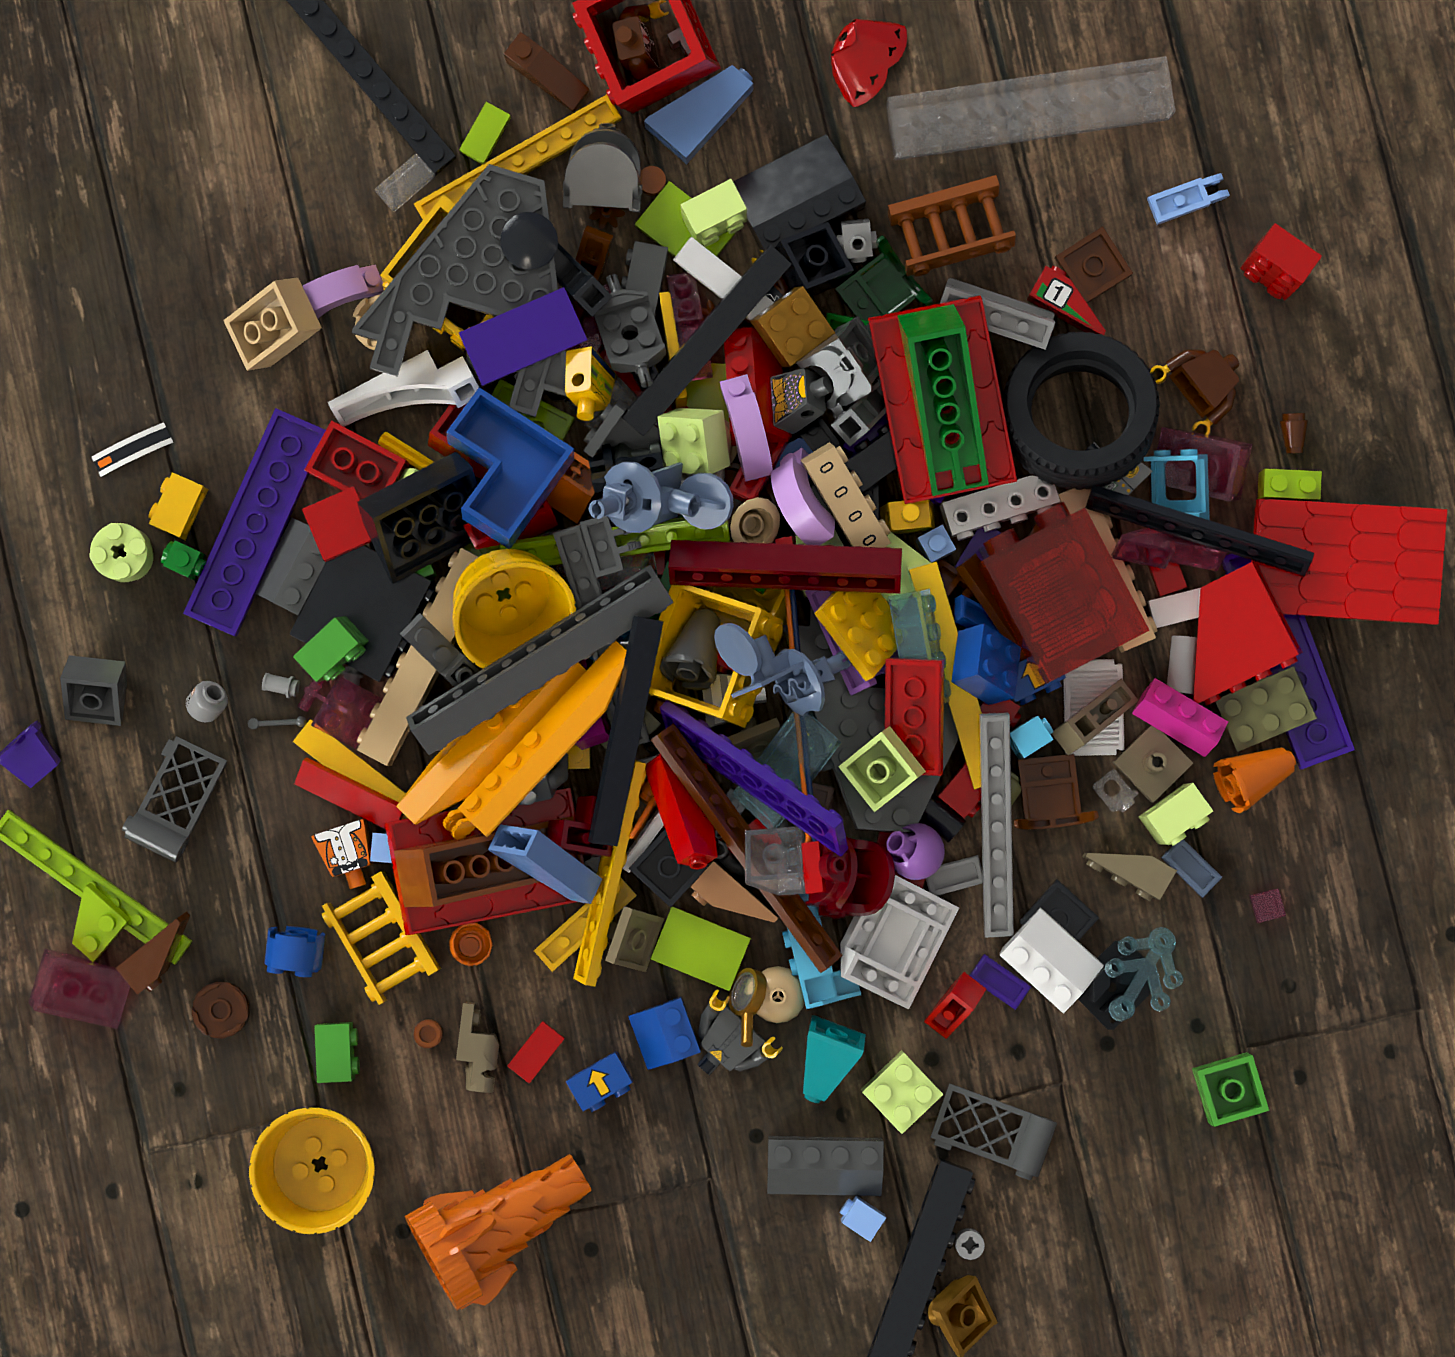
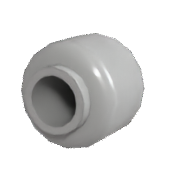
M213 681L200 682L186 698L188 713L197 721L204 723L217 719L228 704L226 691L222 686Z

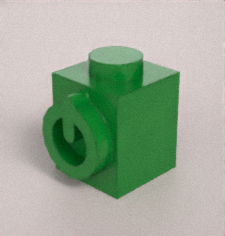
M175 540L174 542L170 541L163 550L161 563L164 567L195 581L197 576L201 575L206 564L205 559L207 555Z

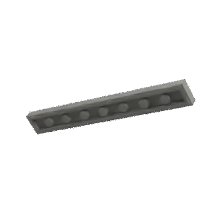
M1008 712L979 714L985 938L1014 936L1010 714Z

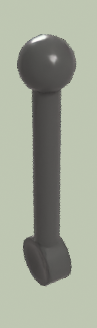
M299 716L297 719L265 721L251 718L248 721V727L254 730L259 728V726L297 725L304 727L307 724V719L304 716Z

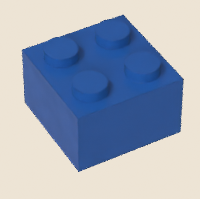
M986 624L958 631L951 682L988 705L1013 699L1016 693L1021 647Z

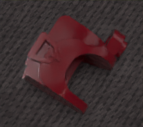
M846 837L848 850L840 857L822 844L823 855L819 861V871L822 878L826 881V892L809 894L805 905L819 907L818 916L835 919L845 916H868L882 909L892 893L895 880L894 861L884 845Z

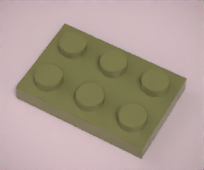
M1295 666L1246 686L1232 694H1227L1216 701L1222 718L1228 721L1226 727L1237 752L1318 718Z

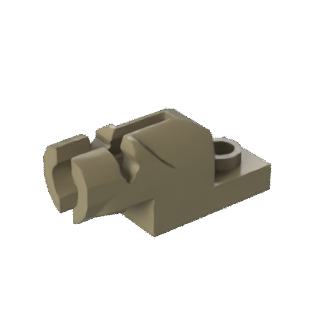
M465 1001L462 1007L456 1060L468 1062V1065H465L466 1090L492 1093L495 1078L487 1075L485 1071H492L497 1068L499 1042L494 1033L474 1031V1026L479 1027L481 1010L476 1009V1002Z

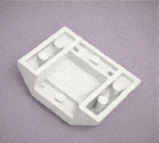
M895 875L892 893L883 908L875 914L853 917L840 943L843 955L841 957V977L909 1009L959 907Z

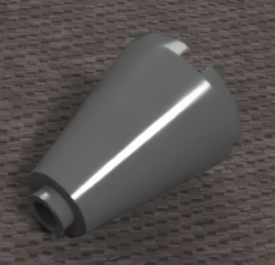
M703 608L694 611L663 657L660 670L669 681L673 682L675 678L683 682L681 687L692 690H707L712 683L714 685L718 661V650L714 635L715 630L720 626V619L713 610Z

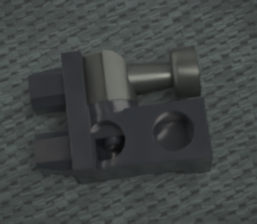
M659 441L650 442L648 449L631 450L624 443H619V445L612 448L610 443L602 445L603 454L594 455L593 457L588 456L594 493L603 492L606 485L604 476L611 467L622 462H637L647 467L651 472L664 468Z

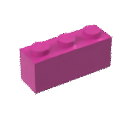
M1156 678L1144 690L1132 712L1133 715L1204 757L1218 744L1228 724L1227 720Z

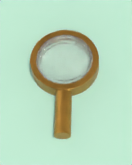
M745 968L739 972L733 981L729 993L730 1010L735 1015L742 1017L741 1046L751 1047L753 1045V1016L762 1006L767 989L764 974L751 968Z

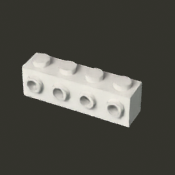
M1031 475L1018 479L1017 482L998 485L943 502L939 507L949 537L957 536L958 541L974 536L973 531L984 528L985 532L1001 528L1000 523L1011 520V524L1025 521L1028 519L1027 515L1037 512L1038 516L1055 511L1054 506H1057L1060 500L1054 484H1048L1046 481L1038 479L1037 476Z

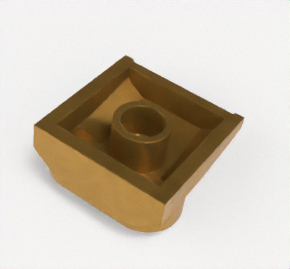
M967 1275L953 1280L932 1300L928 1308L930 1322L933 1325L940 1326L957 1357H964V1354L993 1325L998 1323L976 1276Z

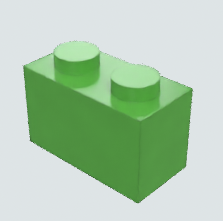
M353 1022L321 1023L315 1025L317 1083L353 1081L355 1074H359V1057H354V1046L358 1045V1030L353 1028Z

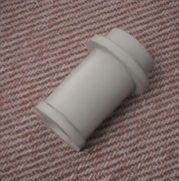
M265 673L262 681V690L285 694L286 698L296 697L300 688V681L295 680L294 676L286 678Z

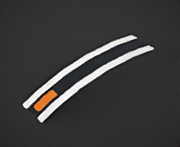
M163 422L114 444L92 456V459L102 477L132 460L173 443Z

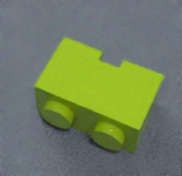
M1263 469L1258 474V499L1317 502L1321 500L1322 471Z

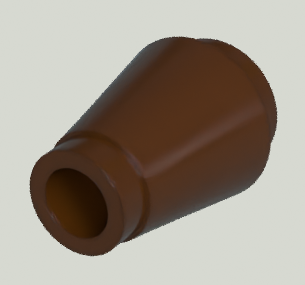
M1305 413L1282 414L1280 425L1286 453H1303L1308 420H1305Z

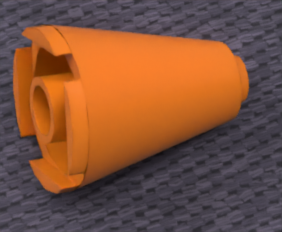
M1282 747L1224 758L1214 763L1213 767H1218V771L1213 773L1214 780L1225 802L1231 801L1235 805L1231 809L1234 812L1242 813L1294 772L1296 760L1291 751Z

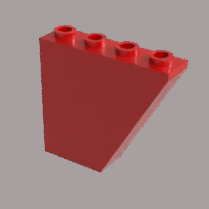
M1256 561L1201 587L1193 699L1196 703L1204 701L1207 706L1220 700L1219 693L1227 689L1232 694L1246 687L1244 681L1252 677L1259 681L1271 675L1270 668L1278 664L1283 669L1298 662L1296 656L1303 652Z

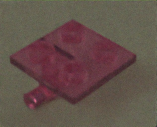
M338 676L327 697H324L319 693L324 681L316 682L313 679L309 687L306 686L304 688L305 694L297 707L308 712L315 697L323 701L311 726L356 748L358 745L357 739L364 727L367 728L372 720L370 718L372 709L377 702L381 704L383 699L341 676Z

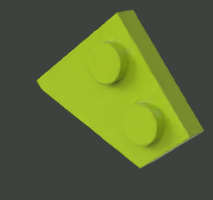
M89 883L83 889L72 944L94 962L102 955L131 918L94 885Z

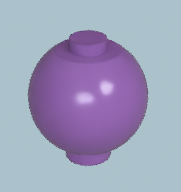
M914 823L902 828L911 830L914 833L893 832L888 837L886 845L893 858L895 871L899 875L911 880H921L930 877L940 868L944 859L945 849L940 835L932 827L922 823Z

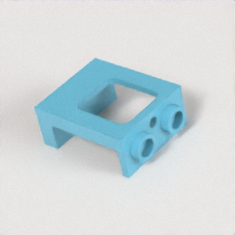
M1198 449L1180 450V455H1171V450H1154V456L1144 457V461H1151L1152 503L1210 520L1208 454H1198ZM1168 461H1193L1196 465V498L1194 500L1167 499L1165 464Z

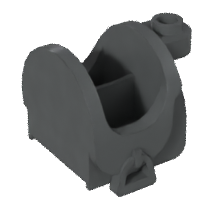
M599 124V128L583 135L574 145L566 168L565 180H563V208L570 209L573 205L621 207L629 208V211L640 212L642 185H640L641 161L639 151L630 138L622 134L621 130L616 129L615 124Z
M859 316L834 329L835 334L796 362L799 369L808 366H818L828 373L833 381L834 389L833 392L825 397L826 408L832 410L835 420L855 401L869 394L873 387V381L879 376L869 323L865 326Z

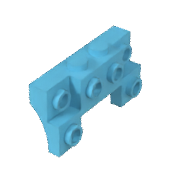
M805 891L798 892L804 903L808 901L809 894H806ZM807 906L822 926L821 916H818L819 907ZM787 928V931L782 932L785 947L792 948L794 958L789 959L792 975H798L806 1009L861 995L859 985L841 977V970L833 972L832 966H830L827 970L820 973Z

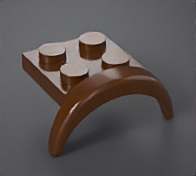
M1074 754L1017 760L1024 819H1014L1015 828L1021 830L1059 828L1079 825L1099 818L1098 811L1081 813Z

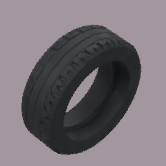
M1068 332L1067 334L1063 333L1052 336L1048 341L1046 350L1033 346L1031 350L1024 353L1018 360V363L1012 368L1003 396V410L1011 451L1016 460L1023 464V468L1028 470L1030 474L1037 476L1038 479L1060 488H1075L1076 490L1092 489L1093 485L1107 486L1113 481L1116 482L1128 475L1129 471H1133L1141 463L1151 447L1160 411L1157 384L1144 360L1138 357V354L1132 351L1130 347L1123 345L1122 342L1114 340L1109 336L1106 337L1092 332ZM1067 372H1088L1107 379L1123 393L1127 400L1129 417L1125 430L1116 441L1095 450H1071L1054 444L1039 432L1033 422L1031 406L1039 386L1048 379Z

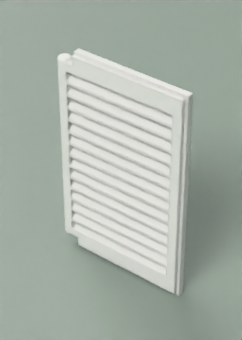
M1114 659L1063 660V672L1066 676L1063 679L1064 722L1121 678L1123 680V666L1121 663L1114 665ZM1124 713L1088 743L1071 754H1074V756L1116 755V749L1123 751L1125 749Z

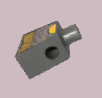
M804 368L771 377L773 425L790 434H795L822 416L826 411L825 395L833 392L834 389L831 378L828 376L822 377Z

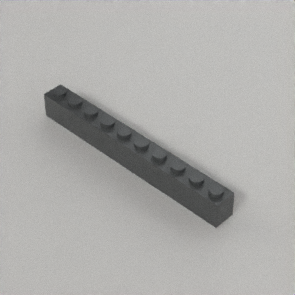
M647 566L407 716L406 719L411 732L428 755L442 750L449 742L459 736L468 734L478 724L492 719L502 709L516 704L526 694L540 689L550 679L567 672L571 666L591 657L595 651L603 646L615 642L619 636L631 630L634 616L650 618L655 614L663 612L669 605L674 603L652 566Z

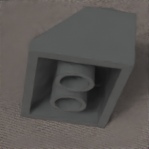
M291 518L255 593L298 616L326 564L309 525Z

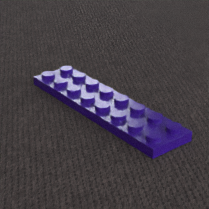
M275 408L183 614L237 637L259 584L308 479L309 474L305 471V468L323 437L325 429Z
M1234 554L1220 558L1226 575L1251 563L1250 559ZM1284 615L1303 653L1296 656L1298 662L1282 669L1281 665L1278 664L1270 668L1272 674L1267 677L1295 666L1318 717L1315 720L1286 731L1298 767L1301 770L1355 749L1305 616Z
M668 700L662 704L660 711L665 728L674 723L700 760L840 857L848 850L843 818L832 809L828 811L822 807L813 795L803 794L791 780H783L776 775V772L769 765H761L755 761L754 757L747 750L736 748L728 737L713 732L705 721L701 719L696 720L691 717L683 706L679 704L675 706Z

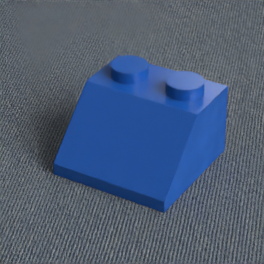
M682 996L628 1016L648 1070L701 1052Z

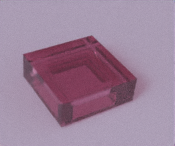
M1279 888L1249 895L1257 923L1286 916Z

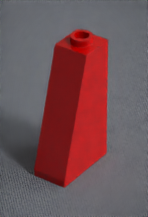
M659 754L646 764L645 770L677 864L690 866L691 869L705 868L708 863L718 857L714 827L662 755Z

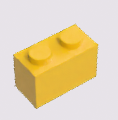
M172 472L170 478L166 477L162 483L160 492L163 494L159 502L154 503L148 517L151 519L149 524L186 540L208 489Z

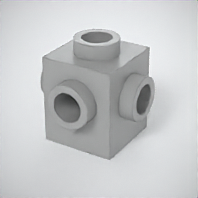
M869 219L841 221L842 235L836 236L847 258L852 263L867 261V257L873 256L872 248H877L876 231H871ZM855 239H861L860 243L853 244Z

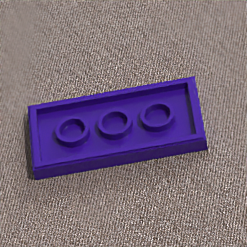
M564 287L459 332L482 386L587 341V337Z

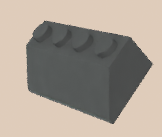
M768 1136L767 1194L881 1196L884 1141L882 1138Z

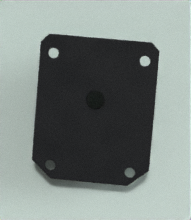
M1114 941L1097 957L1104 967L1078 998L1107 1030H1114L1159 986L1158 971L1130 942ZM1121 944H1125L1126 948L1122 949ZM1152 974L1156 976L1154 980L1150 978ZM1110 983L1116 984L1117 988L1114 992L1108 991ZM1111 1018L1115 1019L1114 1023H1110Z

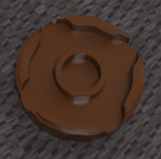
M218 981L206 985L197 993L192 1006V1017L195 1025L203 1034L223 1039L235 1035L245 1026L249 1018L250 1006L247 996L238 986L230 982Z

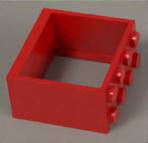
M577 0L572 3L575 9L573 18L580 29L583 28L586 34L584 43L591 54L594 53L598 63L595 64V68L602 80L605 79L609 87L606 90L609 100L613 105L616 104L621 109H625L632 114L721 69L692 1L668 0L691 53H689V56L631 86H626L596 15L625 0Z

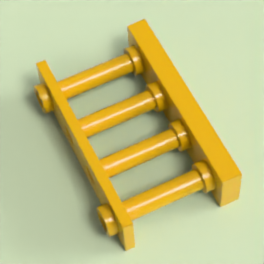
M380 871L371 877L374 881L371 884L372 888L334 909L331 903H326L322 906L325 911L322 913L325 923L329 928H335L367 984L364 987L365 992L372 1002L377 1001L379 1005L387 1001L383 994L385 991L419 971L421 973L426 971L429 976L441 969L421 933L405 935L398 893L385 871ZM375 898H383L388 905L385 913L353 932H347L341 918ZM390 922L393 924L397 922L403 931L399 934L400 937L363 958L355 943ZM404 947H412L417 957L413 958L414 962L377 983L369 968Z

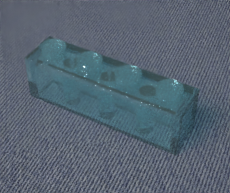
M930 589L888 596L899 658L944 660L945 668L946 658L940 649L939 643L941 629L939 624L936 623L934 615L936 601ZM944 671V703L950 701L951 686L949 681L946 680Z

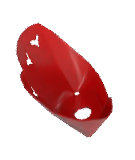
M854 19L838 35L831 53L832 74L844 99L853 107H858L868 102L883 87L886 82L888 68L897 63L905 51L907 44V29L905 26L893 22ZM898 29H900V32H899L900 39L897 37L896 33L894 32V31H897ZM847 32L846 39L840 41L843 35ZM889 47H896V50H893L892 55L889 56ZM878 74V77L874 79V85H872L870 77ZM856 91L865 92V94L859 95V97L855 99Z

